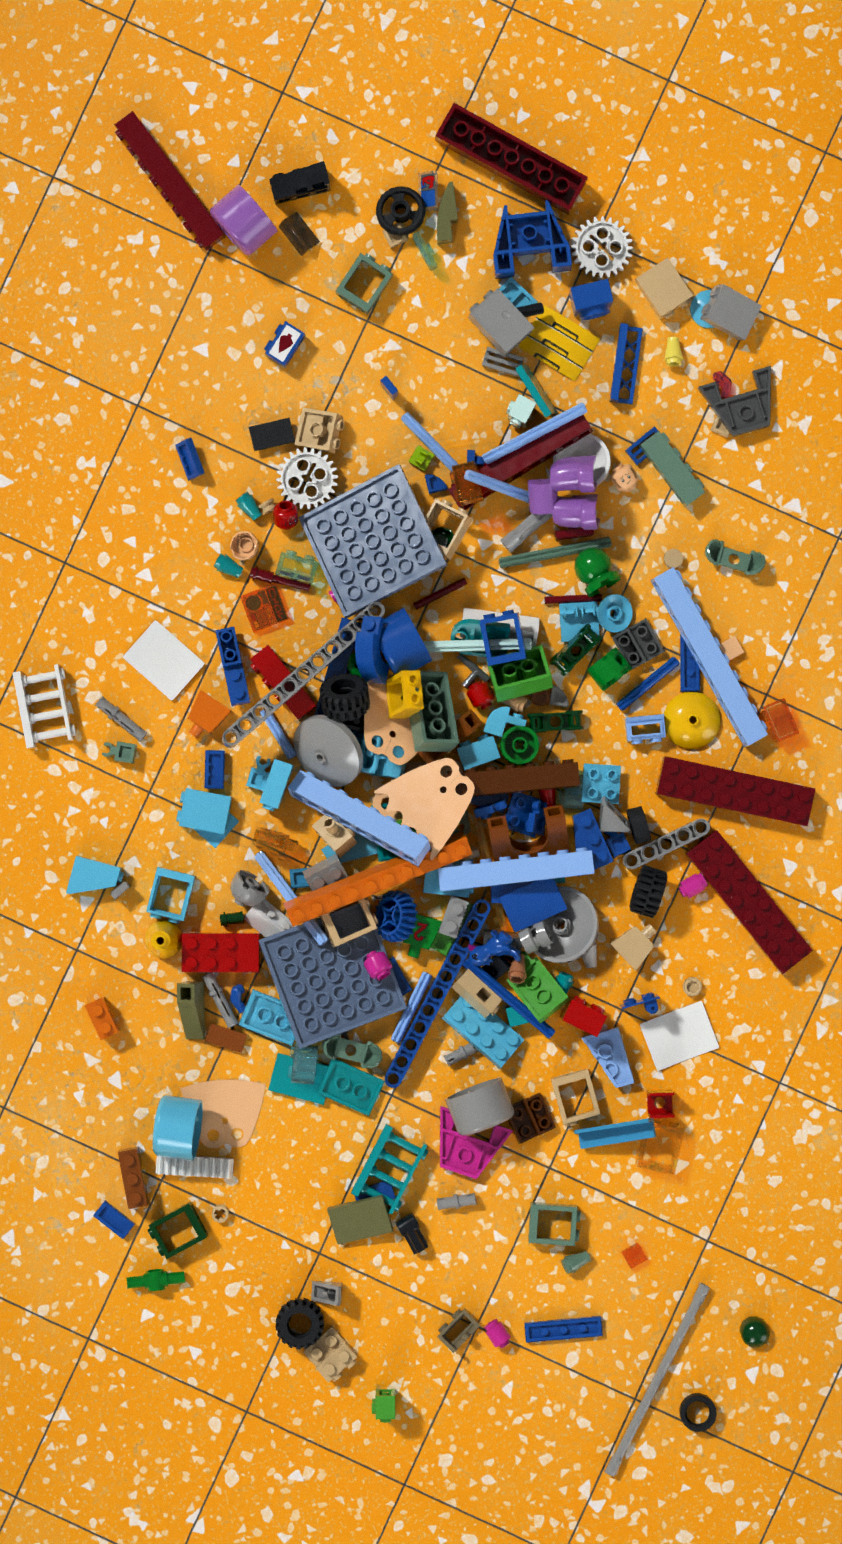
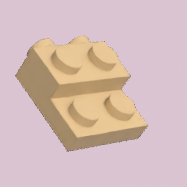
M303 407L294 445L335 454V450L340 447L339 432L345 426L343 416L338 413Z
M333 1326L324 1332L313 1346L310 1345L309 1348L303 1351L328 1383L331 1380L333 1382L337 1381L343 1375L341 1371L345 1367L350 1369L354 1366L358 1355Z

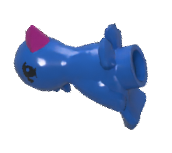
M491 930L493 937L485 945L475 946L468 944L470 951L469 960L476 966L490 965V962H494L491 956L510 955L517 962L521 961L520 951L511 945L514 939L503 930L500 933L496 930Z

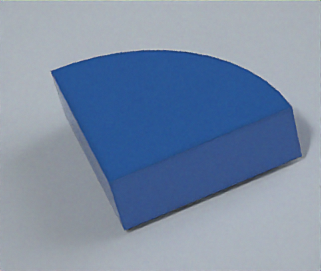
M425 475L429 494L448 490L445 482L439 477Z

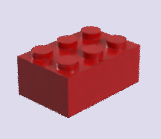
M577 995L574 998L569 996L570 1001L566 1003L560 1015L562 1021L598 1037L607 1018V1015L604 1013L605 1010L593 1003L591 1006L587 1005V1001Z

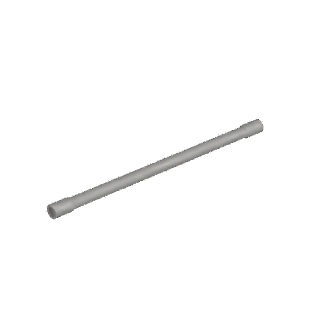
M703 1283L699 1284L676 1334L615 1454L611 1457L604 1471L608 1475L615 1477L629 1445L691 1323L710 1290L709 1286Z

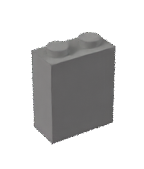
M725 284L716 285L710 292L711 298L704 305L700 319L737 340H746L762 305Z

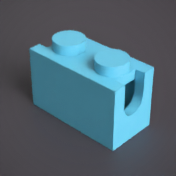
M488 734L477 737V742L471 743L468 740L459 744L460 748H457V752L464 771L501 758L493 736L489 737Z

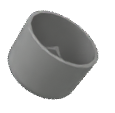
M502 1077L471 1086L445 1099L456 1130L461 1136H468L487 1130L509 1120L514 1115V1108Z

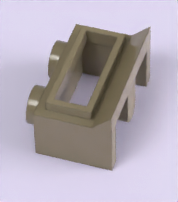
M466 1308L463 1311L458 1309L451 1316L454 1320L449 1325L445 1322L438 1330L440 1334L437 1337L453 1353L481 1326V1323ZM465 1315L471 1323L451 1342L445 1335Z

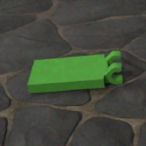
M523 951L521 954L525 956L527 978L520 984L512 983L509 979L506 981L541 1024L569 1002L570 998L537 957L532 960Z

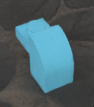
M500 707L490 713L483 732L502 737L506 723L515 726H525L527 720L523 719V715L513 713L512 716L509 715L511 707Z

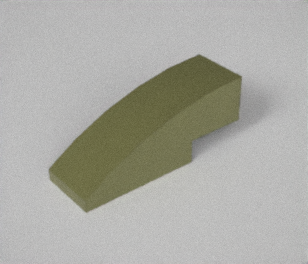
M453 181L448 183L440 203L437 218V245L453 243L451 224L458 223Z

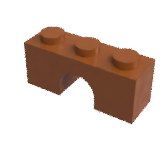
M139 1146L121 1149L118 1151L128 1209L147 1206L149 1199L142 1176Z

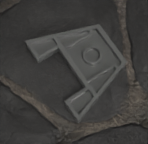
M771 366L752 371L757 389L722 399L717 382L697 388L732 437L770 426Z

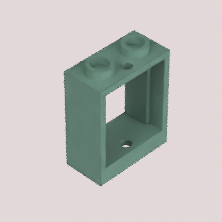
M360 253L335 292L336 295L368 315L393 278V274L388 266L384 264L380 266L375 263L376 259L371 255ZM362 262L385 276L368 303L345 289Z
M531 1202L528 1242L575 1246V1241H579V1230L576 1229V1222H580L581 1210H577V1205ZM539 1210L572 1212L570 1239L537 1237Z

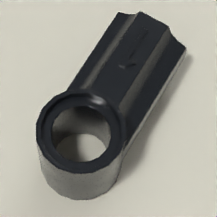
M413 1213L395 1222L401 1235L406 1238L413 1254L428 1248V1244L419 1229L420 1226Z

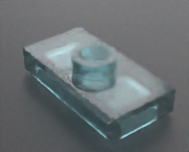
M419 231L414 233L412 239L429 270L436 269L437 263L432 256L434 251L429 243L425 244Z

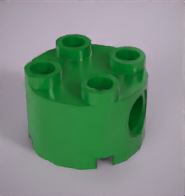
M615 647L587 669V672L600 689L605 691L629 672L632 666Z

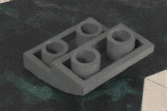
M647 618L612 637L618 650L632 666V669L665 652Z

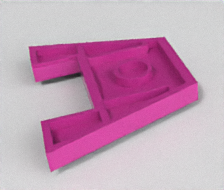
M440 1105V1167L477 1179L513 1130L499 1125L494 1126L489 1142L469 1135L461 1136L457 1131L453 1130L454 1122L449 1109Z

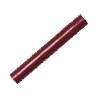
M462 578L414 602L413 605L417 610L467 585L465 578Z
M587 594L544 597L545 604L602 601V594H597L593 597H589Z

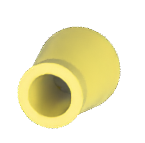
M668 337L664 361H666L667 366H679L683 360L679 338Z

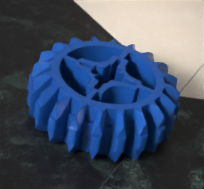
M399 890L388 891L382 895L381 899H378L379 905H375L377 911L374 914L378 921L376 925L378 935H381L382 939L390 942H401L409 939V935L413 934V928H416L415 921L418 920L416 918L418 911L415 908L417 904L413 903L414 898H411L410 894Z

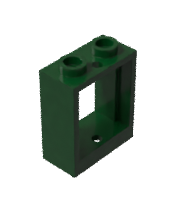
M191 1201L148 1225L150 1227L148 1232L151 1238L156 1239L159 1244L157 1249L161 1256L165 1255L166 1259L204 1240L209 1235ZM185 1211L198 1236L169 1251L156 1226Z

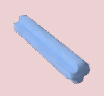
M264 710L260 711L262 717L265 716ZM272 714L265 722L286 757L291 759L296 756L295 750Z

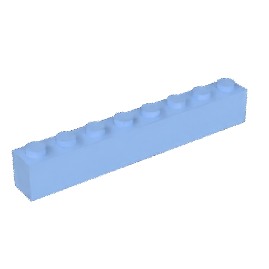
M300 770L288 786L291 797L327 817H332L336 822L417 867L431 849L429 840L425 835L412 832V829L407 825L396 823L395 819L388 815L386 817L383 816L376 808L365 806L360 799H353L345 791L334 789L327 781L316 779V776L311 772L305 773Z
M587 847L576 848V852L569 853L568 849L558 850L556 855H549V852L537 853L538 857H530V854L518 855L519 859L511 860V856L499 857V861L492 862L491 858L481 859L479 864H472V861L461 862V866H453V863H450L442 868H438L440 892L595 874L592 850L588 851Z

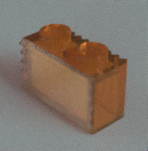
M474 461L453 465V472H450L452 484L455 483L456 490L453 491L454 499L456 502L459 501L461 506L484 501L481 485L464 479L466 470L478 472L477 464Z

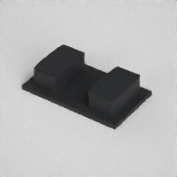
M290 417L249 427L254 451L295 442Z

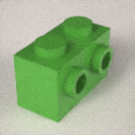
M376 1389L375 1399H372V1414H376V1420L380 1419V1422H391V1419H395L396 1412L395 1389Z

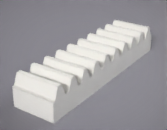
M157 1156L156 1174L233 1178L234 1158L195 1156L193 1161Z

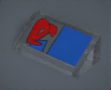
M438 171L419 172V195L424 201L426 211H438Z

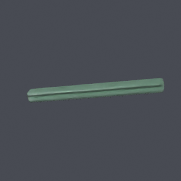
M604 537L499 558L500 568L578 554L588 548H609L612 545L610 537Z

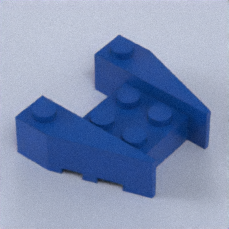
M548 200L545 201V211L508 215L507 205H504L493 254L495 279L514 277L513 256L549 252L552 273L571 271L570 246Z

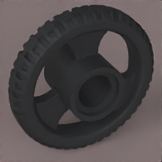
M403 186L391 188L384 192L376 206V216L381 227L390 234L398 236L415 232L422 225L426 213L424 201L419 193ZM404 196H411L417 202L419 210H410L409 203L404 200ZM392 197L395 201L391 204V213L383 215L384 204ZM398 208L406 210L403 214L396 213ZM410 219L413 222L412 225L405 228L393 227L395 221L405 223Z

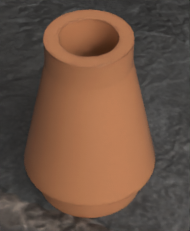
M520 954V962L513 958L508 977L512 983L520 984L527 978L525 956L523 954Z

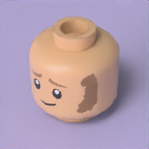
M620 463L613 468L614 472L611 474L610 479L618 491L626 493L638 485L639 477L630 464L623 465Z

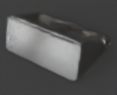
M297 212L285 218L279 225L280 230L301 256L320 242Z

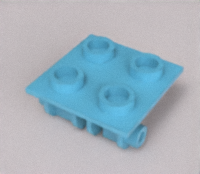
M597 601L559 604L561 642H569L586 624H590L591 629L599 635Z
M584 763L581 802L601 803V798L605 796L612 804H619L621 766Z

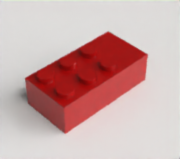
M269 645L250 659L253 662L250 666L256 674L261 673L264 676L262 681L269 690L275 688L291 674ZM285 683L284 689L287 692H292L294 686L292 683ZM303 688L285 703L299 721L317 707ZM274 695L275 698L280 702L279 697Z
M182 933V972H260V945L258 942L260 940V933Z

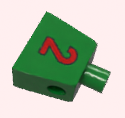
M416 914L418 919L415 921L416 928H413V934L409 935V939H405L403 942L410 944L408 956L419 958L421 948L430 949L442 921Z

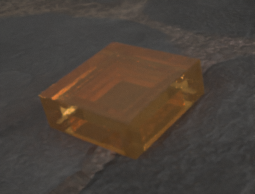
M638 1242L621 1251L631 1269L648 1260Z

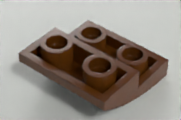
M541 1093L512 1104L514 1115L508 1121L519 1144L556 1128Z

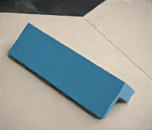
M653 1118L574 1130V1133L579 1136L581 1149L656 1137Z

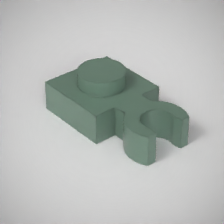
M117 741V746L115 747L112 743H104L105 746L110 747V752L102 753L103 756L112 757L115 755V761L135 763L138 745Z

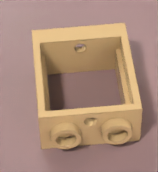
M435 499L425 517L431 529L441 510L462 520L449 546L446 548L438 544L443 556L451 560L472 519L468 516L469 512L460 507L456 510L452 508L453 504L444 499L440 502Z
M367 897L358 900L369 927L340 939L329 915L330 912L319 916L333 948L377 929L378 921L375 914L370 913L368 908L370 907V902Z
M588 1068L550 1078L563 1124L573 1126L579 1124L578 1120L586 1118V1121L597 1119V1115H600V1110ZM586 1079L594 1110L566 1117L558 1086Z

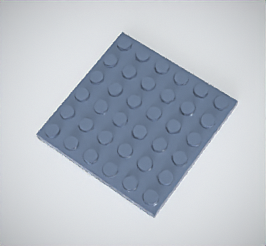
M400 464L299 517L336 601L346 619L364 610L371 603L379 602L448 566Z
M359 903L329 914L340 939L369 927ZM314 919L328 937L321 919ZM304 924L258 940L298 1049L407 1009L393 969L390 970L391 974L378 980L372 979L364 967V961L367 959L366 955L376 950V952H384L387 955L377 929L335 948L332 947L329 938L325 944L319 945Z

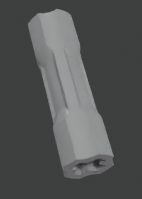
M552 513L531 514L500 540L501 543L512 553L528 536L546 523L553 516Z

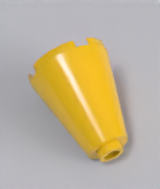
M160 920L153 923L145 935L146 947L151 954L159 958L174 956L182 947V931L180 927L168 920ZM159 937L164 939L163 944L159 942Z

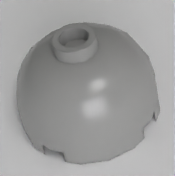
M240 870L232 879L230 890L238 905L257 906L261 904L270 892L269 887L264 881L261 884L255 880L257 878L256 875Z

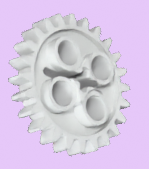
M604 216L601 217V221L594 217L593 223L586 220L587 226L585 227L581 224L580 229L582 231H575L578 238L572 237V241L576 243L571 245V249L576 250L571 254L572 257H577L574 264L580 263L579 270L585 268V275L592 272V278L599 274L600 280L603 274H606V277L609 279L611 272L617 276V269L623 271L622 264L628 265L629 263L625 258L632 257L627 252L633 250L632 246H628L632 239H626L629 232L623 233L625 226L623 225L619 228L618 220L614 224L611 223V217L607 222ZM604 230L607 233V237L599 238L597 232ZM592 235V236L595 238V240L598 242V244H597L594 240H592L589 236ZM590 243L593 246V250L587 252L583 249V245ZM617 244L620 247V251L615 253L611 251L610 246ZM599 245H600V246L605 245V246H606V247H605V251H604V250H600V251H599V250H598ZM606 252L614 258L613 261L608 257ZM603 257L607 263L603 266L598 265L596 259Z
M304 447L303 453L296 449V455L289 452L291 458L284 457L286 464H279L283 470L276 472L281 475V478H277L276 481L282 484L277 488L284 489L281 496L288 495L286 501L292 499L293 504L300 503V509L303 508L304 504L307 505L308 510H310L311 504H314L317 508V502L320 501L321 504H325L324 498L331 499L328 493H335L332 486H337L338 484L333 482V479L338 478V476L333 475V472L337 468L330 467L333 461H326L328 455L321 457V450L315 454L314 448L308 452L307 448ZM301 460L308 462V468L305 471H301L297 467ZM315 463L316 466L310 475L312 481H308L303 492L299 494V489L304 482L302 476H306L312 464ZM323 469L326 474L325 477L320 480L315 478L316 470ZM293 477L298 478L300 481L299 486L296 488L289 486V480ZM309 486H314L317 489V493L313 497L306 494V489Z

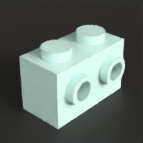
M519 394L516 401H511L506 413L508 414L507 420L510 421L509 424L518 429L520 427L525 428L535 409L536 402Z

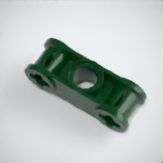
M590 624L584 625L551 658L549 663L555 665L561 671L562 676L567 675L601 641L602 636L597 635L591 629ZM574 646H579L580 651L578 653H571V649Z
M583 710L527 714L530 721V729L535 733L584 729L581 722ZM554 716L561 719V724L558 727H553L550 724V719Z

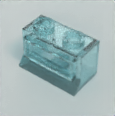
M286 550V553L281 552L275 574L313 585L319 562L315 561L316 557L305 555L302 558L297 556V552ZM287 558L312 565L310 574L282 567L284 559Z

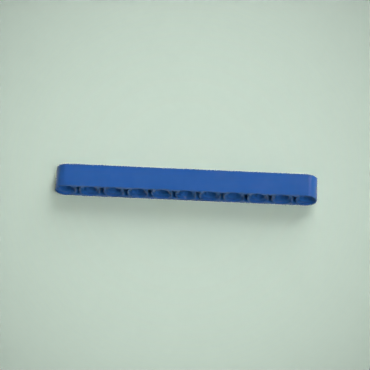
M479 899L473 904L385 1074L387 1086L391 1088L398 1087L409 1069L469 953L468 946L461 947L459 945V939L465 936L469 938V944L473 945L490 912V904L486 900ZM478 903H485L487 911L484 913L477 912L476 906ZM474 919L478 922L476 930H470L467 927L470 920ZM452 954L460 955L461 960L458 964L450 962ZM442 972H451L452 978L449 981H443L441 979ZM435 988H440L443 991V995L440 998H434L432 991ZM426 1005L433 1006L434 1013L432 1015L424 1014L423 1008ZM416 1023H424L425 1030L423 1032L415 1031L414 1026ZM407 1040H415L416 1047L411 1050L408 1049L405 1045ZM398 1057H406L408 1063L405 1066H399L397 1064ZM392 1073L397 1074L399 1080L397 1083H390L388 1076Z

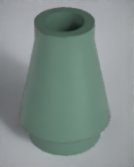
M584 1251L564 1256L565 1259H562L561 1263L567 1274H573L590 1262L591 1259L588 1252Z

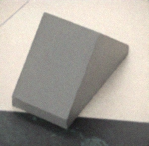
M603 796L601 798L599 816L600 831L629 832V821Z
M312 1281L311 1300L340 1306L342 1282Z

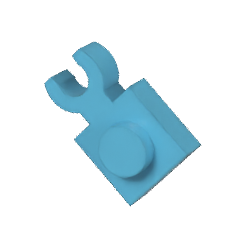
M258 755L256 758L257 769L251 767L246 786L263 791L269 776V772H265V769L269 767L271 759L268 758L267 763L262 765L260 763L261 756Z

